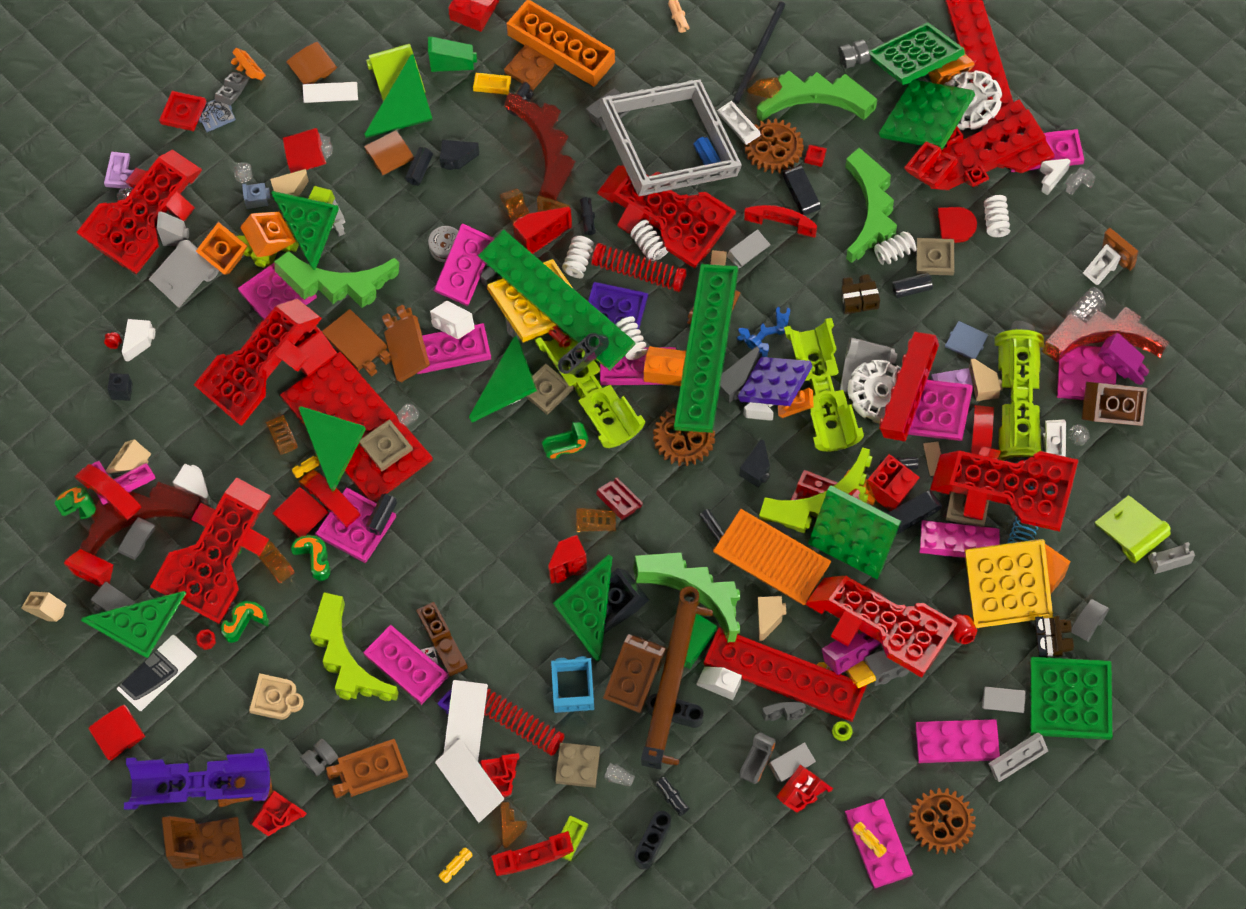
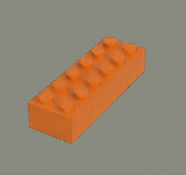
M526 0L507 22L508 36L523 45L526 44L593 87L597 85L615 63V50L531 0Z

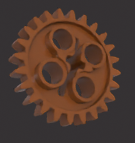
M775 118L773 123L767 119V124L760 121V127L756 124L754 125L761 135L747 145L744 144V147H746L745 154H747V159L751 160V165L757 164V169L764 167V172L770 169L771 174H773L774 169L781 173V168L787 170L788 165L793 168L794 162H799V157H802L804 147L803 138H800V132L796 133V127L790 128V122L784 125V120L777 123Z
M673 408V414L666 411V418L660 416L661 423L656 422L657 429L653 430L655 435L653 436V442H656L655 449H659L658 454H664V460L671 458V464L675 460L678 461V466L682 462H685V465L688 466L689 461L696 465V459L702 462V455L708 457V450H713L712 444H715V438H713L715 431L713 433L683 431L684 436L687 437V444L691 449L688 450L681 431L674 429L676 410ZM670 429H673V430H675L676 432H675V433H669V432H667V431L670 430ZM697 439V440H700L701 442L696 444V443H693L692 441ZM679 445V446H682L683 448L680 449V450H677V449H675L674 447Z
M938 788L937 794L930 790L929 796L923 793L922 800L916 799L918 806L912 805L911 810L914 812L910 813L909 818L914 820L909 822V826L914 828L911 829V834L917 833L915 841L922 840L921 847L926 844L929 845V852L932 848H935L936 854L939 853L940 849H943L945 855L948 849L955 853L956 846L962 849V842L968 844L969 839L967 837L973 836V832L970 830H974L976 825L971 822H974L976 817L970 815L974 809H967L970 802L963 803V795L957 798V791L950 795L948 788L945 790V793H942L941 789ZM946 804L949 806V810L943 811L939 805ZM929 815L933 818V821L926 822L923 816ZM939 818H940V820H944V819H945V820H946V823H944V822L939 823V822H938V821H939ZM957 820L962 826L954 827L951 822ZM935 832H943L945 838H937Z

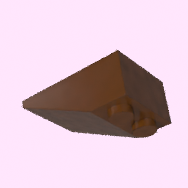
M1086 381L1082 420L1143 426L1147 388Z

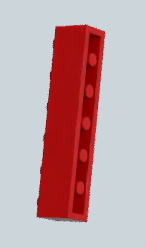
M914 332L913 337L909 339L907 354H904L902 359V368L897 372L896 385L891 389L890 402H887L885 406L884 419L880 420L879 429L882 431L884 438L906 442L939 347L936 335Z

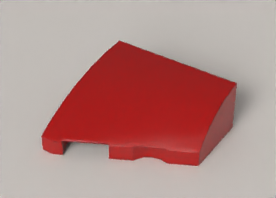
M519 753L502 755L500 758L481 760L479 762L503 797L510 796L512 793V781L516 775L515 768L520 757Z
M799 765L776 797L790 809L799 812L807 804L818 800L816 796L824 791L829 793L833 788L814 773Z
M273 790L250 825L265 835L270 836L297 819L303 818L307 813Z

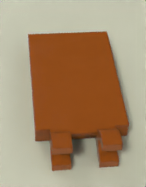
M400 305L396 308L401 318L400 320H397L395 316L391 318L388 313L382 316V319L388 328L384 334L396 380L403 382L430 366L417 316L412 315L411 308L405 309L404 305Z
M351 309L322 331L328 341L358 371L364 368L371 377L377 373L376 365L371 362L374 358L378 356L385 365L391 362L390 353L385 350L387 345Z
M395 739L337 758L338 765L326 768L329 780L337 778L339 775L342 780V784L333 786L335 798H339L347 792L353 797L408 777V772Z

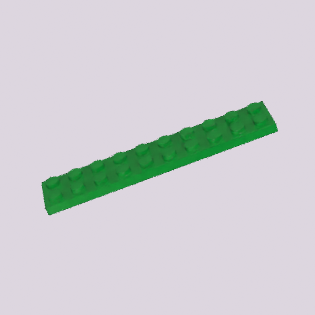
M505 230L478 255L486 265L575 342L579 343L591 333L606 335L609 340L608 348L595 359L609 371L636 345L634 340ZM598 338L596 339V346L599 343Z
M701 264L674 423L675 430L713 433L739 271L738 266Z

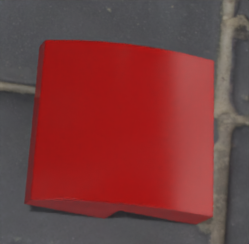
M317 128L283 138L290 173L326 164L321 149L322 141Z
M925 142L904 169L915 178L937 189L958 161L956 157L942 152L940 147Z
M804 470L791 500L813 497L827 491L830 485L834 486L837 482Z
M299 487L272 514L299 538L305 536L329 512L311 495Z
M126 705L111 711L88 728L108 760H113L126 748L131 749L145 737Z

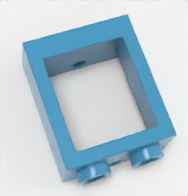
M581 656L572 660L557 658L555 661H551L554 712L594 710L591 658ZM587 670L588 696L559 698L557 672Z

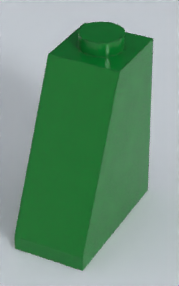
M428 37L431 72L474 70V63H477V52H473V45Z
M696 614L684 665L689 670L717 632V626L699 614Z

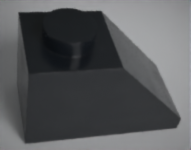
M442 140L440 153L441 168L447 170L462 168L479 156V143Z
M762 439L740 467L739 474L740 477L758 488L762 482L765 484L771 475L769 473L770 464L765 441Z

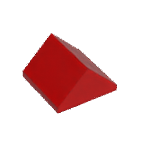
M79 549L65 560V566L73 575L100 588L105 582L110 584L114 564L82 549Z

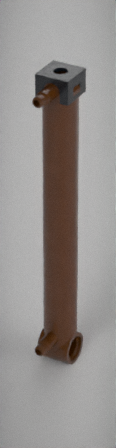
M687 586L680 592V599L648 736L641 757L642 766L661 770L663 763L669 765L679 764V759L664 755L696 614L704 616L713 615V610L699 607V592L692 586ZM686 597H693L694 600L691 601V602H688V601L685 600V598H686Z

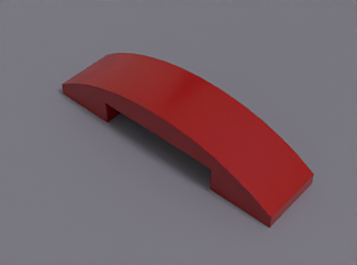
M771 205L752 206L745 209V221L762 225L763 220L768 219L797 226L798 234L816 237L817 225L806 216L794 210Z
M974 406L972 454L978 455L982 447L991 448L994 407Z
M88 464L75 476V479L85 487L91 488L109 502L114 510L126 520L142 508L121 485L93 465Z
M315 470L310 471L298 481L304 489L319 499L346 528L361 516L358 510L337 488L335 491H331L327 479Z
M566 831L549 837V840L516 851L508 850L491 857L496 876H501L547 864L572 853L574 848L570 833Z

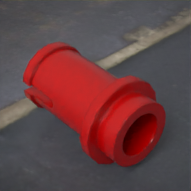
M557 325L553 326L552 328L556 333L550 329L549 335L558 342L559 347L568 348L572 343L571 337L566 335Z

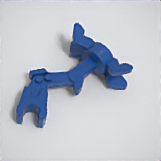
M777 307L775 314L777 326L766 328L762 324L757 336H750L748 329L739 328L740 336L737 337V340H743L752 350L758 346L762 357H768L769 345L761 341L769 334H785L784 327L788 325L790 309L787 308L786 313L782 314L780 313V307Z

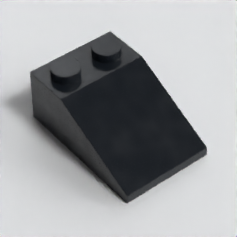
M617 568L610 575L604 634L635 614L650 600L628 571Z

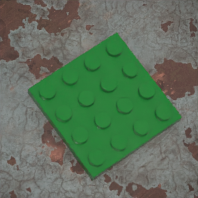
M928 22L869 51L870 60L902 85L911 83L913 80L925 76L929 72L941 68L943 65L965 55L963 47Z
M913 80L907 86L880 130L879 135L884 139L920 146L925 142H929L943 150L975 97V92L971 89Z
M830 485L808 544L878 579L901 521Z
M1031 657L1030 735L1033 736L1036 733H1040L1042 736L1111 740L1113 737L1111 661Z

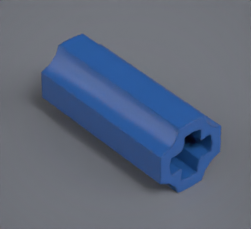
M701 137L693 143V147L704 165L721 162L707 137Z

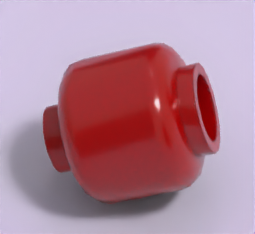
M955 615L952 617V620L956 621L957 625L951 633L954 641L961 644L971 643L977 634V628L969 615Z

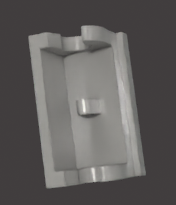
M757 229L730 249L727 258L735 266H738L739 269L770 247V244Z
M1189 542L1179 547L1158 553L1152 552L1148 555L1154 574L1191 564L1195 554L1194 551H1189Z
M985 687L983 689V709L1024 713V690Z
M804 742L771 761L768 767L777 781L782 782L791 777L799 765L806 768L816 761Z

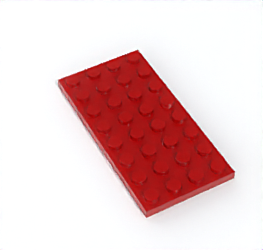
M341 352L311 376L304 377L280 395L281 399L304 426L305 423L299 410L300 406L363 425L366 430L362 438L388 420H391L412 446L413 450L381 472L360 444H358L344 471L362 494L373 502H377L382 494H388L433 460L429 452Z

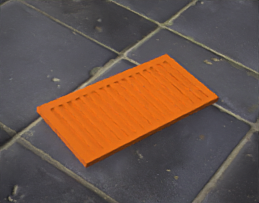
M740 509L715 549H713L715 554L802 605L806 604V601L831 564V561L743 509Z

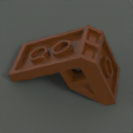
M628 634L603 698L641 713L654 677L658 675L665 662L668 648L636 635Z
M172 816L162 818L166 857L173 868L186 869L244 858L238 817L197 824L194 819Z

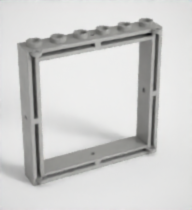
M700 79L678 84L673 83L662 87L657 86L652 89H641L636 92L622 93L615 96H606L601 99L598 110L638 196L738 176L742 164ZM692 99L722 162L647 177L618 113Z

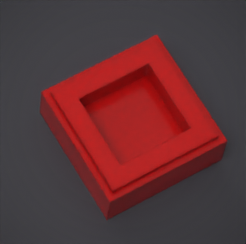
M809 145L804 163L822 167L827 148Z

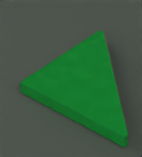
M413 54L408 58L365 132V138L432 120Z
M272 191L273 198L313 270H316L337 216L338 205Z
M517 336L512 339L469 416L471 422L477 421L537 391Z
M300 406V413L331 491H335L366 428L363 425Z
M609 554L553 603L597 662L601 660L612 567L613 557Z
M181 591L83 617L81 621L148 658L187 592Z

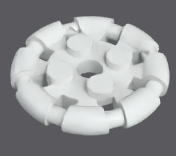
M977 70L974 72L963 71L961 74L952 76L948 83L945 82L944 85L953 87L958 85L957 87L971 89L975 92L974 99L957 125L959 130L980 128L988 124V120L997 115L1002 103L1000 101L1002 91L998 82L992 80V76ZM969 79H973V83H968ZM985 110L986 113L982 116L980 113Z
M871 360L870 363L865 362L851 374L852 379L848 382V396L853 401V408L863 418L867 417L872 422L880 424L882 418L884 419L885 406L887 402H890L891 389L896 385L897 372L901 370L899 366H894L886 360ZM886 371L891 372L892 377L886 375ZM859 380H864V384L860 383ZM878 387L884 388L885 391H886V394H885V395L880 394V393L877 391V388H878ZM863 394L864 399L860 400L859 395ZM870 408L873 410H877V412L875 413L870 411Z

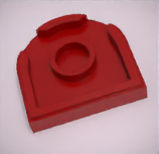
M962 207L938 208L941 239H954V243L965 242L976 232V217L968 209Z

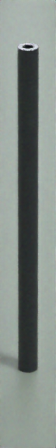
M780 1L732 100L735 104H739L783 12L786 5L784 2Z

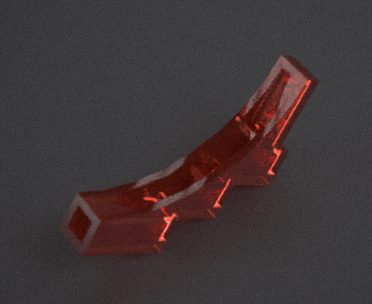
M509 92L504 107L516 113L529 125L542 147L545 159V176L539 197L555 204L576 162L571 157L561 154L568 139V135L563 131L554 129L559 120L561 110L547 103L540 108L537 104L522 99L521 96Z
M1125 307L1115 320L1098 310L1087 323H1084L1080 318L1070 313L1047 339L1042 352L1058 362L1074 349L1091 343L1105 342L1107 338L1118 332L1131 345L1161 357L1169 342L1140 324L1141 316Z
M158 482L156 487L152 488L150 498L133 491L129 492L142 508L126 520L114 510L109 502L103 505L99 499L98 503L95 504L96 511L91 516L94 523L89 529V536L82 542L80 549L95 555L110 537L121 529L133 524L138 517L143 520L164 516L191 520L202 501L198 496Z

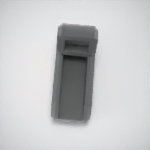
M761 732L755 735L753 746L740 770V778L753 784L759 782L776 744L774 738Z

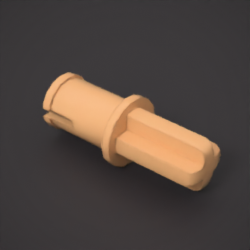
M669 0L668 5L672 12V19L675 20L678 31L680 33L686 32V29L689 30V25L685 19V12L682 11L678 0Z

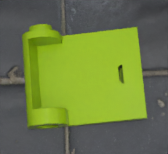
M410 44L368 55L369 59L366 60L368 69H372L375 74L383 101L408 58L413 54Z
M1129 495L1095 521L1097 527L1122 546L1123 553L1133 563L1139 561L1171 535V528L1167 522L1161 521Z

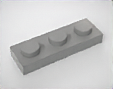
M1036 733L988 764L995 780L1000 782L1048 752L1043 736L1040 733Z

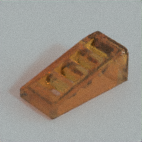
M777 77L764 78L755 82L747 91L750 94L771 99L782 89V85Z
M284 415L266 422L280 455L298 448ZM280 422L283 423V424H281V425H279V426H277V427H274V428L272 427L273 425H275V424H277V423H280ZM285 427V430H282L278 433L274 432ZM286 433L288 434V435L283 436V437H281V438H279V439L277 438L278 436H281V435H283V434H286ZM290 438L289 441L280 444V442H282V441L287 440V439Z
M577 508V531H616V514L613 511ZM590 517H594V523H590ZM598 517H602V524H598ZM606 517H610V525H606Z
M271 541L267 543L261 556L258 557L278 583H282L293 575L295 571ZM273 550L271 554L264 558L266 554Z

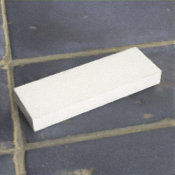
M357 82L303 84L304 103L357 101Z
M732 101L717 110L718 115L745 145L761 135L760 131Z

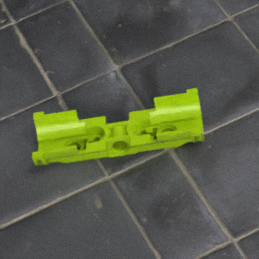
M832 318L825 319L823 324L810 331L799 332L792 330L791 326L784 327L787 339L792 342L796 360L810 361L808 356L811 354H816L819 357L817 361H811L813 367L805 381L811 383L810 386L813 390L814 407L810 409L817 436L813 437L816 449L828 452L851 447L864 437L862 428L857 426L852 404L847 405L844 390L834 391L831 376L839 373L834 357L836 346L831 331L834 326ZM818 366V373L821 374V376L815 375V367ZM824 405H827L828 407H830V410H829V414H830V415H828V416H827V411H826V409L824 408ZM834 421L837 426L831 429L826 426V423Z
M1031 330L1004 331L995 336V346H998V371L1002 370V388H1011V404L1002 405V426L999 428V450L1001 451L999 460L1003 461L1013 457H1033V454L1041 451L1040 407L1033 405L1032 401L1033 389H1039L1040 347L1044 348V337L1038 332ZM1024 352L1028 358L1021 361L1017 358V354ZM1021 366H1024V374H1026L1024 378L1019 374ZM1020 407H1023L1024 410H1026L1024 418H1021V410H1019ZM1025 424L1028 427V431L1020 432L1017 426Z
M541 337L535 340L540 350L547 352L557 369L559 360L578 344L571 338V345L564 349L558 346V342L555 339L550 342L543 341ZM583 350V352H582V357L585 356V351H584V350ZM595 360L577 373L580 377L583 376V378H577L576 374L561 373L567 384L575 387L577 394L581 398L578 401L599 432L600 436H598V439L603 447L613 448L633 438L643 428L645 420L641 415H636L624 396L620 400L611 385L604 388L601 387L594 376L600 371ZM595 404L602 405L601 410L598 407L595 408ZM609 417L613 420V423L606 425L603 423V419Z

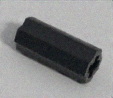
M426 147L418 148L405 177L407 183L420 185L433 156L430 149Z
M926 273L892 282V287L896 298L932 290L933 284L931 276Z
M388 494L381 495L365 526L367 531L375 535L382 534L397 504L396 498Z

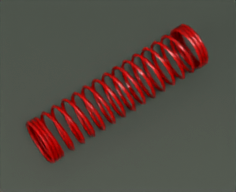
M601 243L596 245L591 261L592 266L597 267L600 264V267H606V270L611 268L612 272L617 269L618 274L622 272L623 275H626L628 273L629 277L634 275L635 279L639 277L640 280H643L645 278V281L648 282L650 280L651 284L656 282L657 286L662 283L663 288L668 286V289L673 287L674 291H681L686 277V270L682 268L679 270V267L677 268L674 281L669 288L674 266L671 267L668 280L663 285L668 269V264H666L663 277L658 284L662 262L659 265L657 276L652 282L657 261L654 262L651 275L647 280V272L651 264V258L649 259L646 272L641 279V271L646 260L645 257L642 260L640 271L635 277L640 255H638L634 270L630 275V267L634 259V253L632 254L629 267L624 274V267L629 252L625 255L623 267L618 271L623 255V250H621L617 266L613 270V263L618 249H615L611 265L607 268L612 247L609 248L606 262L602 266L606 245Z
M491 688L487 690L488 694L486 696V699L488 698L491 692ZM496 692L492 693L485 705V716L489 715L490 719L495 718V722L500 721V725H505L506 729L511 728V732L516 731V734L521 735L522 739L527 737V742L532 741L533 745L538 744V749L543 747V751L547 752L548 755L552 756L556 753L560 743L564 740V733L561 731L557 732L550 741L547 750H545L546 744L555 732V728H553L548 734L545 743L539 747L540 741L548 732L550 725L545 727L539 741L534 743V739L544 726V721L541 722L533 738L528 740L529 735L537 726L539 718L533 722L528 734L523 737V733L532 722L534 715L529 717L522 732L518 734V729L527 718L528 712L524 713L517 728L512 730L513 725L521 716L523 708L517 712L512 724L507 727L508 721L512 718L518 706L515 705L512 708L506 722L502 724V719L510 710L512 702L508 703L501 718L496 720L497 715L505 706L507 698L501 702L496 714L491 717V713L497 707L502 697L499 695L496 698L490 712L486 714V709L496 696Z

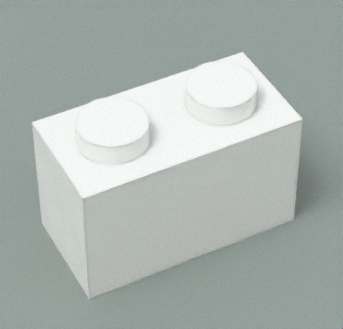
M445 301L430 311L433 327L456 339H460L475 329L472 313L449 301Z

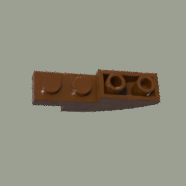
M432 602L417 609L418 616L449 676L451 677L468 669L436 604Z

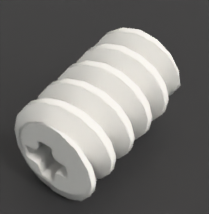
M995 195L984 201L987 233L992 237H1004L1010 233L1008 229L1010 227L1009 217L1007 216L1008 210L1006 209L1008 205L1005 203L1007 198L1003 195Z
M643 220L632 229L630 236L648 260L650 258L651 261L659 260L668 251L664 247L663 241L660 242L661 237L656 236V231H652V225H648L649 221Z
M901 232L900 235L889 238L887 242H881V245L876 244L874 251L878 261L884 265V261L887 264H891L890 258L897 261V255L903 258V252L909 255L910 248L913 252H916L917 248L909 232Z
M583 236L573 237L565 257V262L562 265L565 273L574 278H583L584 274L582 272L586 271L585 266L588 265V259L591 257L589 253L593 252L591 247L594 245L593 241Z
M634 317L624 318L616 324L618 328L636 343L625 355L629 360L641 358L648 352L647 349H644L646 343L642 342L643 336L640 335L641 331L637 329V323H633L635 321Z

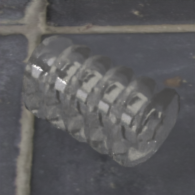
M1091 287L1070 308V311L1066 312L1067 318L1073 324L1086 327L1087 322L1092 321L1091 317H1096V312L1099 313L1101 308L1106 306L1103 293L1098 288Z

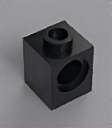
M110 373L107 390L111 399L131 401L133 383L129 374Z

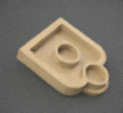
M259 673L249 712L283 720L288 718L291 712L301 710L304 702L302 696L296 693V686L291 680Z

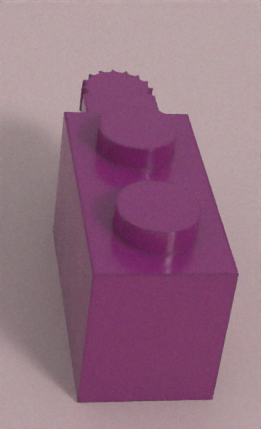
M1118 332L1105 340L1097 354L1124 379L1128 377L1138 385L1144 383V377L1149 373V369L1142 363L1145 356Z
M864 632L861 634L857 633L848 647L836 640L822 648L824 662L839 675L865 660V657L870 656V652L878 647L881 642Z

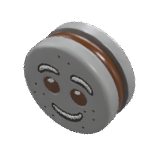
M441 226L431 232L428 245L434 259L446 262L458 233L457 229L451 226Z

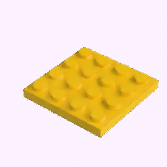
M553 259L544 262L548 268L571 286ZM504 279L487 284V290L522 342L546 334L550 329L554 330L553 326H557Z
M1044 539L965 549L972 617L976 628L1035 620V617L1042 616L1043 618H1053Z

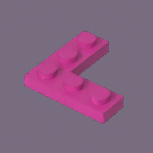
M100 461L91 464L107 474ZM145 463L114 480L129 493L154 480L155 476L148 464ZM96 493V495L98 496L103 505L108 503L104 498H102L99 494Z

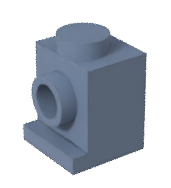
M265 183L242 184L244 202L247 209L268 206V199L271 198L270 189L266 188Z

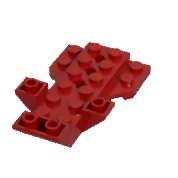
M1019 99L1000 108L997 115L989 119L988 124L983 126L981 132L964 140L963 134L958 126H956L944 146L945 148L941 151L956 157L958 163L937 189L949 190L962 183H966L971 187L977 186L989 180L986 172L996 167L1003 169L1006 167L1014 169L1015 172L1024 173L1041 165L1043 161L1055 158V154L1047 143L1046 136L1029 109L1026 110Z
M174 150L159 156L148 171L135 168L125 181L126 184L133 188L126 199L118 200L115 203L98 204L76 233L101 253L137 275L159 247L156 229L158 212L166 213L168 211L176 218L185 221L195 208L181 193L189 183L192 184L202 169ZM144 210L143 214H138V211ZM127 225H130V226L133 225L132 228H128V229H127L126 226H127ZM116 239H118V240L121 239V240H122L121 242H118V243L115 242Z
M620 165L614 169L597 192V194L611 203L615 201L626 208L617 225L619 228L631 234L632 229L639 222L643 221V219L648 220L651 225L660 230L666 250L693 268H696L701 260L707 256L736 214L734 209L707 192L688 196L687 194L679 195L672 190L638 196L625 166ZM658 171L650 176L659 175L662 173Z
M299 299L276 305L265 320L262 319L253 330L252 336L241 350L234 351L230 355H217L195 382L194 386L242 426L265 398L266 380L279 363L283 360L298 372L309 359V356L296 347L295 343L306 330L311 333L322 318Z
M982 447L978 455L963 451H954L940 455L930 490L950 494L951 491L967 495L963 516L983 520L987 500L1010 505L1021 523L1060 532L1073 487L1078 459L1039 451L1025 461L1012 463L999 460L1001 451ZM1048 491H1052V495H1048Z
M236 478L223 494L216 509L200 503L191 519L205 527L198 542L187 548L169 552L150 587L164 595L186 591L187 593L181 604L221 624L239 591L232 564L240 549L243 547L261 556L269 541L268 538L252 530L271 496ZM218 549L217 553L219 556L211 559L212 555H210V552ZM208 566V571H210L209 574H205L204 577H202V572H200L201 568L205 569ZM199 584L198 588H200V591L192 594L191 586Z
M846 575L823 578L805 604L821 614L826 610L840 618L831 634V637L848 647L858 630L881 642L887 658L921 678L927 669L930 668L957 625L956 621L924 603H916L915 606L908 607L896 605L884 598L881 593L867 585L856 582Z

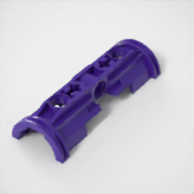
M264 748L254 749V753L227 755L228 760L207 762V771L189 772L188 763L165 765L162 759L137 761L136 758H126V765L132 780V794L129 801L124 802V810H135L139 805L186 802L188 797H206V800L253 797V801H265L270 789V767ZM239 778H245V785L237 788L236 781ZM222 780L224 783H230L231 787L228 784L222 785L221 788H219L217 784H220ZM166 783L167 790L164 793H158L159 785ZM182 783L185 784L181 791L178 788H173V786L180 787Z

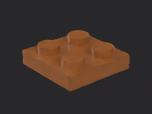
M525 44L505 67L504 73L522 84L527 82L530 85V89L534 90L554 67V61Z
M1109 228L1104 234L1102 248L1108 244L1121 256L1118 264L1131 271L1135 267L1138 250Z

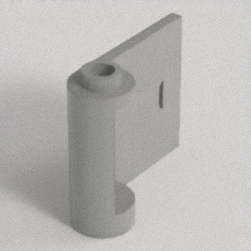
M189 240L180 241L176 249L149 278L177 307H180L203 280L209 282L219 272L217 268L196 252L198 248Z
M850 338L846 349L840 390H844V393L848 394V382L852 379L851 374L859 365L865 362L886 360L890 364H895L897 359L895 348ZM859 380L860 383L864 384V380ZM877 388L880 394L885 395L886 391L884 388Z

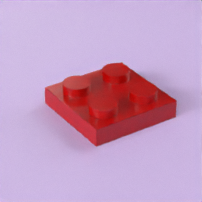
M172 91L159 121L162 125L194 131L207 101L204 97Z

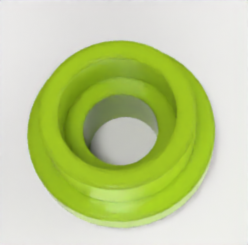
M837 722L833 726L832 734L838 741H847L852 736V727L847 722ZM843 729L846 733L841 735L838 731Z

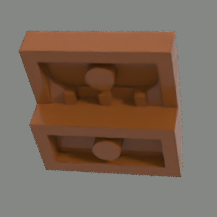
M318 42L305 47L286 61L303 84H314L321 77L325 79L338 68Z
M396 130L364 146L367 154L374 161L375 167L382 175L414 159L408 146Z

